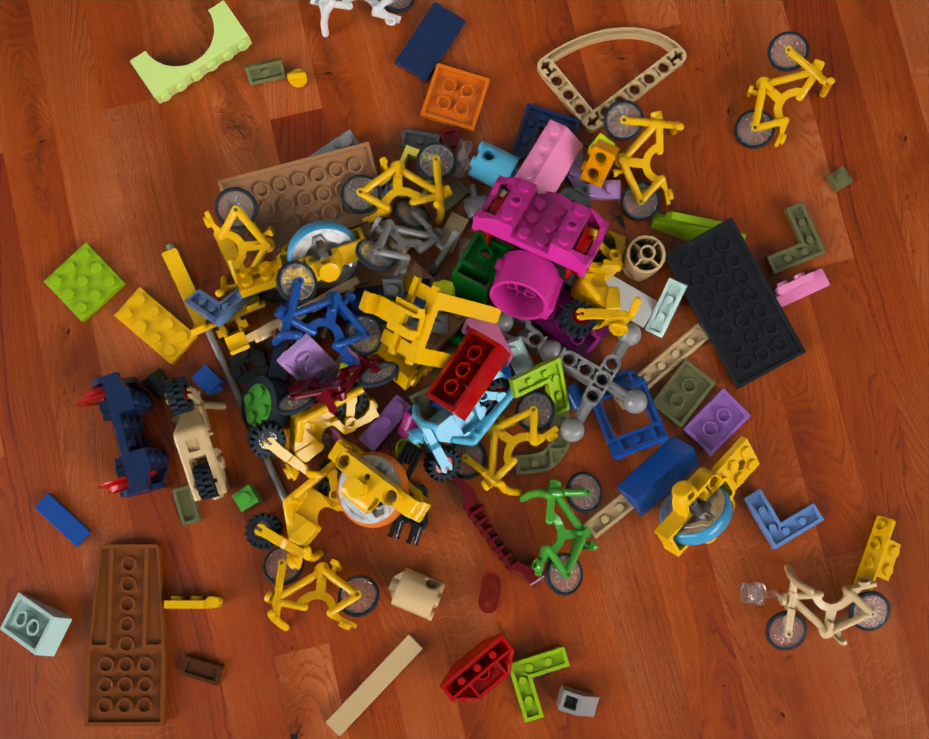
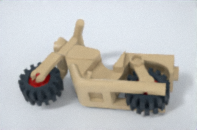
M184 376L166 380L164 384L166 393L164 396L167 400L165 401L170 405V409L175 414L171 418V422L177 423L173 433L174 444L176 445L194 501H199L202 499L213 498V500L222 498L229 491L230 485L224 470L226 468L225 460L223 457H220L222 450L218 448L213 449L210 440L213 432H209L211 427L206 409L225 410L227 405L224 402L202 400L200 397L201 390H196L195 387L192 388Z

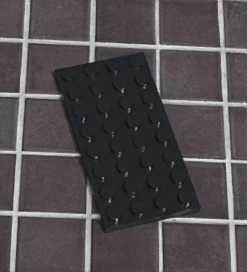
M732 217L666 253L665 262L675 280L688 285L684 296L736 389L747 385L806 352Z

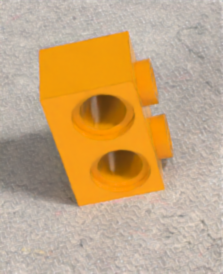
M601 139L598 140L596 145L592 144L588 151L590 158L588 161L585 160L580 169L583 171L580 179L601 188L620 148ZM599 152L604 153L606 157L600 156ZM591 169H596L598 173L593 172Z

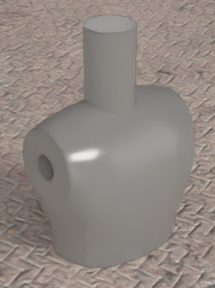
M476 184L469 185L471 197L463 200L465 213L469 220H473L475 213L483 206L487 199L486 195H478Z

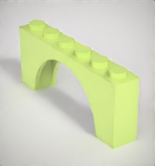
M224 0L208 10L214 23V36L206 53L195 62L184 66H168L155 61L146 51L130 60V63L159 104L170 100L177 92L184 91L188 85L199 81L205 74L216 70L220 64L230 61L234 55L240 51L247 50L252 44L248 34Z

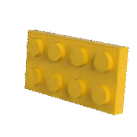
M141 287L136 290L114 315L171 365L175 364L198 337L197 335L191 337V330Z

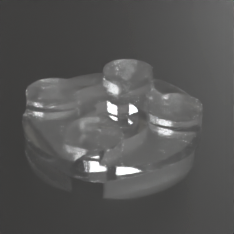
M463 139L459 140L456 147L458 149L456 154L457 164L452 175L453 177L463 178L465 170L469 169L470 159H468V153H471L473 142Z

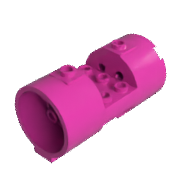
M546 191L545 194H536L535 192L536 197L566 210H569L573 204L568 198L555 192ZM519 247L521 250L506 252L503 258H498L494 269L497 271L490 289L491 301L499 310L509 316L523 320L539 318L546 320L554 311L564 279L559 278L556 266L544 257Z

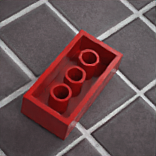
M471 328L425 395L439 406L465 421L511 354L500 343Z

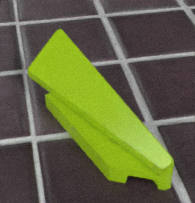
M667 212L666 215L656 213L652 217L651 228L689 241L722 223V221L678 212ZM741 233L742 237L745 240L746 234Z

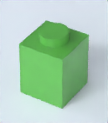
M254 484L247 485L231 495L241 512L248 511L264 501Z

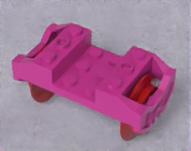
M499 175L485 203L475 213L472 229L476 231L482 230V234L486 236V245L488 246L498 237L566 267L565 280L572 274L584 277L602 244L610 222L604 220L592 208L574 201L571 208L566 210L535 196L537 185L522 178ZM502 190L507 191L504 197L500 196ZM590 228L599 231L596 238L590 235Z

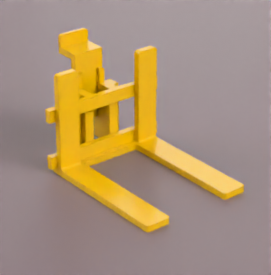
M214 232L213 235L231 272L228 260L229 258L236 259L238 257V249L233 240L229 238L220 240ZM177 248L163 252V259L194 323L190 333L191 337L217 327L186 304L185 300L195 293L196 289ZM244 263L241 267L238 268L239 272L240 270L246 268ZM258 295L216 330L219 338L224 337L231 355L250 348V344L245 337V328L249 326V321L246 316H242L266 306L265 300L260 301ZM236 321L239 329L230 332L227 324Z
M404 275L405 289L408 292L406 299L396 297L394 302L382 295L371 293L367 290L363 292L358 308L365 313L376 315L388 322L386 326L388 329L383 330L380 342L389 347L387 352L395 355L397 351L405 356V363L411 366L413 363L444 368L452 357V353L425 348L439 310L497 324L502 312L494 306L442 293L439 291L440 287L436 285L430 287L422 283V279L417 276L412 278ZM416 296L426 301L424 309L414 304ZM409 316L419 318L416 329L406 324Z

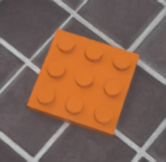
M437 63L420 116L452 127L458 126L459 129L474 133L490 79Z

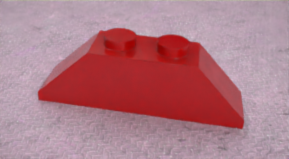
M502 633L482 640L451 667L439 685L452 702L481 700L510 675L515 649Z

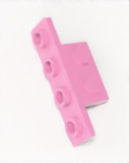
M819 269L807 275L802 272L794 276V281L789 283L785 280L776 284L777 288L773 290V293L781 307H784L829 286L830 283L823 269Z

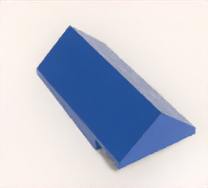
M672 436L621 481L616 488L640 516H644L672 490V487L677 482L685 479L699 466L694 448Z

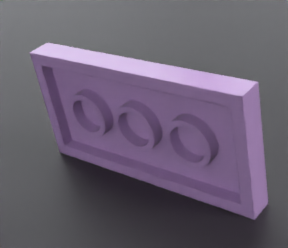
M308 333L301 339H298L294 345L284 351L276 360L294 378L303 382L308 381L311 377H316L319 383H326L339 371L340 367Z

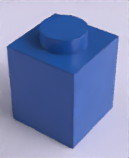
M206 364L192 377L208 395L212 396L219 394L224 389L223 385L226 383L211 366Z

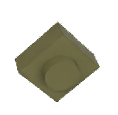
M844 166L825 177L835 193L853 182Z

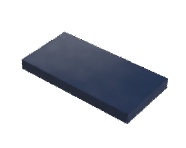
M434 2L396 58L395 64L426 83L434 72L437 63H440L466 24V21Z

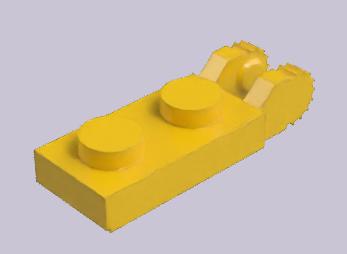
M171 596V600H164V608L215 609L222 606L224 599L221 596H208L203 600V596H191V600H183V596Z

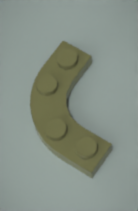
M564 412L554 417L550 424V429L555 425L560 429L561 423L569 418V412ZM559 430L556 432L558 436L550 441L541 452L514 456L518 459L515 465L516 475L541 473L553 468L567 453L570 442L561 436Z

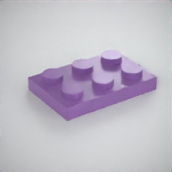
M722 388L682 430L708 456H712L751 415Z

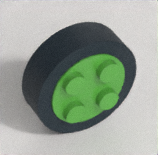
M256 376L247 384L242 396L241 413L243 422L250 432L251 427H256V422L262 423L261 420L268 422L269 419L273 423L277 422L282 429L286 426L290 415L283 416L276 411L279 401L290 394L286 383L282 379L271 376ZM291 399L282 404L280 407L281 411L293 410Z

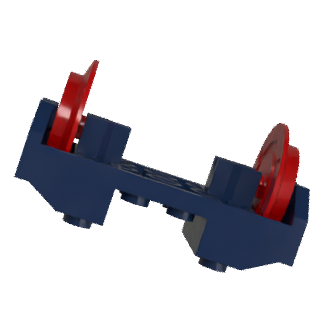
M115 372L96 378L91 382L93 389L83 393L84 399L77 402L76 405L77 407L99 405L104 421L113 422L122 456L114 459L119 479L98 486V489H107L109 494L120 492L121 498L166 488L165 480L169 469L168 462L170 461L168 452L164 448H149V440L145 437L143 431L145 429L144 421L140 418L141 415L154 412L155 402L153 397L139 384L137 377L121 378L120 373Z

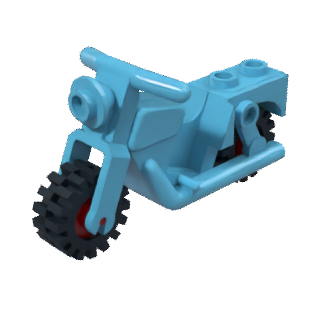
M501 369L465 421L444 408L426 421L420 415L419 405L414 404L412 406V418L418 428L408 430L409 436L407 438L416 445L424 443L428 452L425 454L427 458H423L425 462L423 467L433 480L446 482L447 478L450 481L452 480V475L454 477L457 476L455 471H460L458 466H461V458L458 453L449 445L441 444L440 446L438 442L468 446L476 445L499 415L507 410L506 406H511L510 401L514 402L515 399L511 394L509 380L506 379L507 376L501 372ZM490 410L491 412L486 417L485 413Z

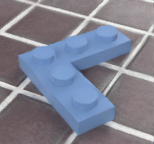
M237 287L219 302L201 289H198L185 302L194 311L217 327H220L248 302L257 297L259 293L242 298L239 287Z
M759 488L742 498L771 548L774 550L824 520L816 505L810 503L780 521Z

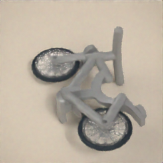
M401 200L395 203L393 213L395 218L405 227L395 225L391 219L384 220L379 225L382 217L378 216L368 233L370 238L363 239L356 245V255L366 267L381 272L398 266L393 276H404L408 270L405 267L408 265L411 257L403 252L406 247H413L418 253H422L434 245L441 251L430 269V274L435 275L452 249L460 232L458 229H454L446 244L442 242L443 230L440 228L432 230L430 215L421 205H410L409 200ZM374 233L380 235L378 240L372 239ZM399 234L425 239L426 241L423 242L419 239L404 240ZM387 238L397 244L395 251L385 244Z

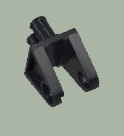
M415 484L414 486L421 489L423 495L429 499L427 487L423 484ZM428 511L421 522L414 521L400 514L392 522L387 536L392 538L396 530L394 539L399 540L404 523H409L412 526L406 542L411 544L414 536L413 545L418 546L422 531L428 526Z

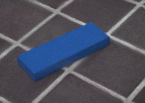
M47 493L34 507L76 547L80 546L92 533L81 520L51 493Z

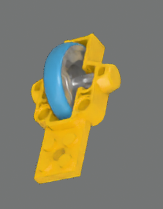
M317 220L304 225L293 235L289 244L283 246L282 253L276 256V260L265 261L258 266L244 268L236 273L241 297L244 298L277 287L276 276L278 270L283 264L290 261H301L312 268L317 278V289H330L344 283L352 277L359 265L360 260L355 252L356 245L359 241L366 239L361 226L350 230L343 224L331 220ZM364 243L360 247L362 258L371 256L368 243ZM291 265L282 272L280 284L283 285L293 279L302 277L304 280L302 286L313 287V279L306 268L299 265Z
M741 436L710 470L701 467L688 481L681 480L672 487V492L665 498L660 508V525L654 530L666 550L679 557L689 545L714 542L727 528L735 507L733 500L735 490L760 464L747 438Z

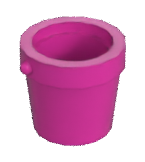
M412 409L405 411L401 424L398 427L397 433L404 438L409 436L408 430L418 428L412 418ZM420 412V415L424 418V413Z

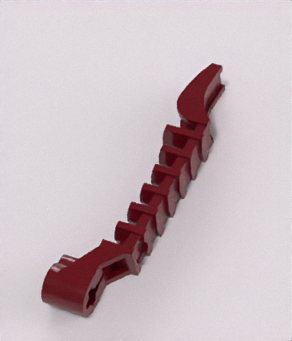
M457 476L454 477V482L463 492V508L467 512L468 518L480 530L479 532L482 537L486 538L488 545L492 546L494 553L499 555V559L501 562H504L506 569L523 573L532 589L546 580L544 570L541 577L534 575L535 571L532 570L534 560L525 564L520 562L518 558L513 560L512 556L514 554L511 550L503 554L501 550L507 547L506 543L503 541L496 545L495 541L500 539L499 534L496 533L490 537L488 533L494 530L491 524L485 528L482 526L483 523L489 520L487 515L485 514L479 519L475 517L486 508L481 504L475 509L470 510L469 508L477 500L476 493L464 480Z

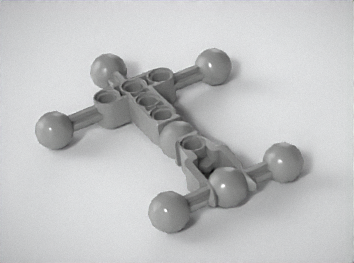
M501 312L497 325L506 341L515 338L507 334L512 328L514 321L524 328L519 332V336L527 351L535 352L537 356L539 354L543 361L554 356L560 357L563 372L588 386L582 395V403L573 418L565 419L560 425V434L566 441L577 442L583 437L585 432L583 422L591 409L602 399L606 391L622 400L624 408L630 413L637 414L646 409L647 397L641 390L633 389L628 391L612 381L621 366V359L628 347L637 344L641 339V330L637 324L632 322L627 324L628 333L617 336L618 343L612 353L606 356L599 367L577 353L566 350V347L563 349L558 341L553 339L547 340V336L544 337L540 331L530 325V320L518 319ZM532 338L537 339L539 344L534 345L529 340ZM569 358L572 361V364H565L563 359ZM606 363H613L615 368L610 369L609 367H607ZM580 368H586L589 374H582ZM597 378L604 379L605 385L599 384ZM587 394H593L596 397V401L589 400Z

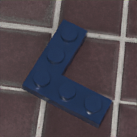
M528 103L511 154L520 157L521 161H525L533 148L538 130H544L550 120L568 127L575 136L581 120Z

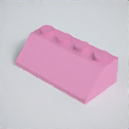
M550 120L515 177L536 184V194H545L546 191L556 193L582 150L583 144L568 127Z

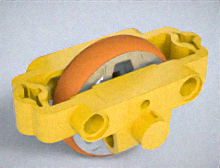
M339 438L328 454V458L342 471L337 486L339 504L345 515L354 523L363 527L377 528L390 524L400 514L414 521L421 522L431 507L432 502L408 481L404 468L392 456L382 452H365L343 438Z

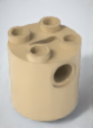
M643 235L635 238L628 245L622 257V271L624 274L637 282L647 280L653 276L665 262L666 252L663 244L653 236Z
M406 567L404 571L393 576L388 590L392 597L391 605L431 621L435 613V609L432 608L438 606L441 595H438V593H443L446 583Z

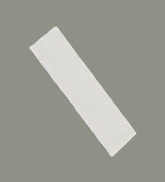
M554 262L559 272V278L564 279L567 268ZM574 274L567 280L564 279L563 282L571 286ZM615 276L605 281L608 287H618L620 290L619 310L628 312L634 298H641L642 301L638 311L631 321L644 328L658 301Z

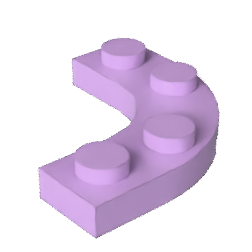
M581 150L566 175L569 184L573 187L581 183L588 184L590 187L589 197L592 200H620L621 180H605L602 187L599 188L580 179L583 173L580 170L583 164V151Z

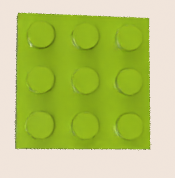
M88 243L82 245L44 280L46 285L84 323L126 285V282Z

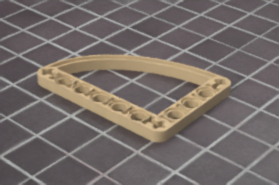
M637 27L609 28L580 36L554 49L538 61L537 72L572 116L581 120L580 125L588 133H594L604 126V116L601 114L603 108H608L618 97L635 102L682 66L687 54L677 42L659 32ZM616 39L643 40L658 45L669 52L595 110L589 106L554 63L583 47ZM675 55L681 56L680 59H676L675 61H673V63H671ZM542 64H543L544 66L549 65L548 70H547V69H543V70H542ZM664 64L668 67V71L661 72L658 66ZM650 75L653 77L654 82L647 83L644 77ZM554 77H559L562 80V83L560 85H554L552 83V79ZM636 86L639 88L640 92L638 94H632L630 92V87ZM570 91L573 93V98L566 99L563 93ZM582 105L585 108V112L579 114L575 111V107ZM630 105L615 106L611 110V115L608 116L607 123ZM596 117L599 118L594 126H588L589 120L592 122Z

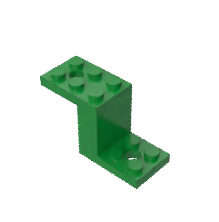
M476 231L451 275L450 282L454 284L455 296L486 304L497 271L494 269L498 258H503L506 252L511 251L512 247L497 240H494L488 246L486 245V236ZM486 252L490 255V257L485 258L481 255V253ZM463 326L448 341L459 346L466 336L461 332Z

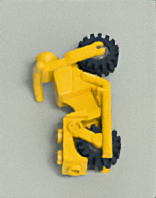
M356 381L348 389L346 400L335 401L337 406L336 416L329 412L326 404L311 406L302 412L291 415L290 449L284 445V443H287L284 430L277 422L273 423L269 419L268 422L261 420V424L256 422V427L250 428L251 433L248 432L247 434L249 437L247 442L256 456L258 455L259 458L263 459L264 456L265 459H269V456L275 458L277 455L286 462V468L283 471L288 480L292 478L295 481L300 471L308 478L321 479L323 473L313 471L309 466V461L324 449L322 435L325 429L332 426L339 429L344 435L351 433L358 427L368 424L379 417L376 410L378 404L374 398H370L364 388Z
M324 459V463L318 465L320 467L319 470L316 469V471L323 473L321 479H308L283 500L288 538L282 535L284 534V530L281 529L283 524L280 523L279 518L272 514L261 512L258 515H253V519L247 521L249 525H245L247 532L244 533L248 537L246 540L250 542L251 546L267 550V548L271 549L273 545L287 550L290 553L286 554V563L291 569L296 568L297 570L301 568L302 558L315 562L324 556L322 550L312 553L311 547L308 545L321 531V526L318 525V514L321 509L329 507L338 512L340 510L343 511L337 495L338 480L342 471L330 459ZM322 488L329 492V497L318 492V490Z

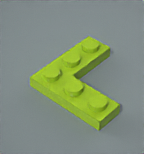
M554 356L508 378L513 397L518 398L545 385L546 394L552 398L555 404V417L570 410L560 357ZM548 401L549 410H550V415H551V410H552V409H551V405H550V403H549V401Z
M563 645L512 661L510 674L525 723L544 717L532 678L570 666Z

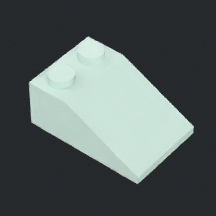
M18 592L0 630L34 655L54 656L72 618L60 610Z

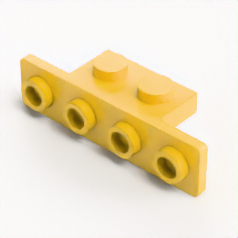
M879 515L876 517L853 584H857L858 579L863 577L876 581L877 577L889 581L901 544L890 540L896 524L895 520ZM873 588L865 589L861 592L872 591Z

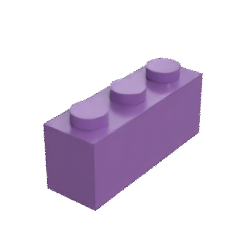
M396 395L359 440L373 452H376L401 423L405 411L412 409V407Z

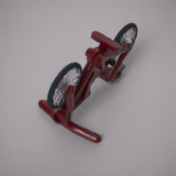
M349 330V336L354 335V334ZM359 342L352 344L357 350L364 352ZM378 353L373 354V358L357 354L361 361L359 365L353 364V366L340 369L337 373L338 377L332 381L319 383L316 377H311L305 382L295 381L293 386L288 387L290 394L281 399L277 404L276 411L280 415L288 416L302 412L311 406L326 404L329 412L335 414L337 412L335 401L346 400L348 389L357 380L364 388H375L384 385L397 376L399 365L395 362L381 363Z

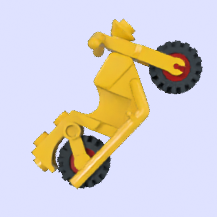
M590 228V235L596 238L599 231ZM608 231L587 274L584 277L573 276L570 294L576 301L571 300L570 303L568 302L558 316V320H560L558 324L559 326L563 325L561 330L562 332L566 330L567 336L572 334L571 338L575 339L578 336V339L586 337L593 329H599L603 326H609V331L615 336H622L628 333L627 324L636 315L642 300L640 297H635L628 312L619 310L620 290L618 287H608L605 282L622 269V257L626 250L625 236Z

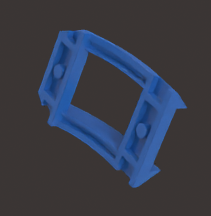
M631 369L616 373L612 380L613 382L628 391L637 388V390H641L646 395L647 406L645 410L651 422L647 426L615 437L601 401L612 398L614 395L606 391L599 403L593 407L613 459L624 460L623 457L659 443L660 445L664 444L669 439V436L663 426L645 379L638 376ZM604 379L597 381L599 384L605 385ZM591 394L589 400L596 401V397Z

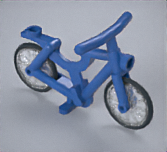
M290 261L281 266L276 276V286L280 295L287 301L285 307L280 305L274 313L276 317L282 320L280 333L272 339L274 346L287 339H301L303 337L301 331H289L292 325L312 336L317 334V327L330 329L335 336L332 348L344 356L342 361L349 366H353V364L359 365L361 361L350 354L346 346L361 356H369L379 350L382 345L380 339L383 333L379 322L367 314L355 316L347 306L348 302L355 300V294L350 292L340 295V293L332 291L324 299L296 308L297 304L306 303L315 295L317 290L316 275L309 265L301 261ZM327 306L325 318H318L310 321L308 324L296 319V317ZM337 312L347 323L345 336L341 328L335 323Z

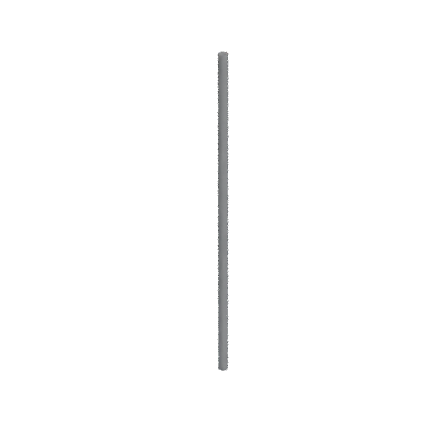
M173 243L166 245L167 250L175 248ZM213 330L205 331L241 410L242 393L235 378L230 373L227 360ZM263 456V461L283 502L288 494L271 457L269 456V459H265Z

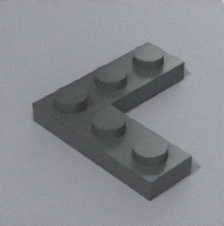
M384 276L382 279L384 297L394 302L396 297L406 299L404 276ZM438 312L431 333H448V313ZM409 316L406 324L416 329L419 318Z

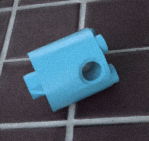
M482 140L477 150L479 151L477 156L474 155L471 159L468 175L493 187L499 175L503 177L516 176L519 171L517 168L521 158Z

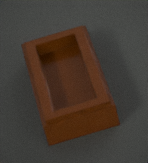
M187 654L180 675L218 686L225 665Z

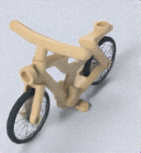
M785 564L784 570L790 580V587L788 592L778 594L779 603L781 606H784V611L776 613L769 619L765 635L770 645L779 650H792L801 645L807 635V624L804 618L796 613L797 609L818 628V633L821 637L825 639L833 637L840 645H847V639L842 635V630L853 625L864 631L879 629L889 619L891 607L888 599L879 592L866 591L857 595L862 590L877 587V583L867 577L859 578L857 584L844 586L842 588L843 597L839 601L834 603L825 602L822 600L824 597L823 591H814L813 587L804 583L795 575L790 564ZM812 599L820 609L825 610L823 621L799 600ZM850 604L849 613L835 619L836 612Z

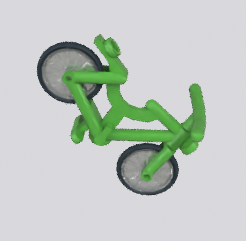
M578 472L571 476L567 482L566 489L560 488V481L551 479L548 488L530 490L519 497L520 502H526L535 497L547 499L546 523L548 525L553 523L556 526L557 538L551 546H541L539 558H536L532 563V570L535 571V576L541 577L544 563L548 560L545 570L547 585L554 593L561 596L571 595L581 586L583 569L578 561L581 550L591 551L596 550L598 547L596 542H586L591 536L590 528L581 524L563 499V497H566L569 505L581 513H589L598 507L602 499V488L597 478L587 472ZM555 501L575 529L565 530L560 516L554 513ZM566 539H574L568 553L556 554Z

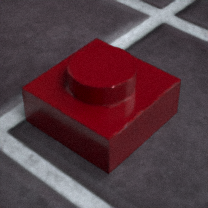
M458 126L439 130L442 143L450 148L462 146Z

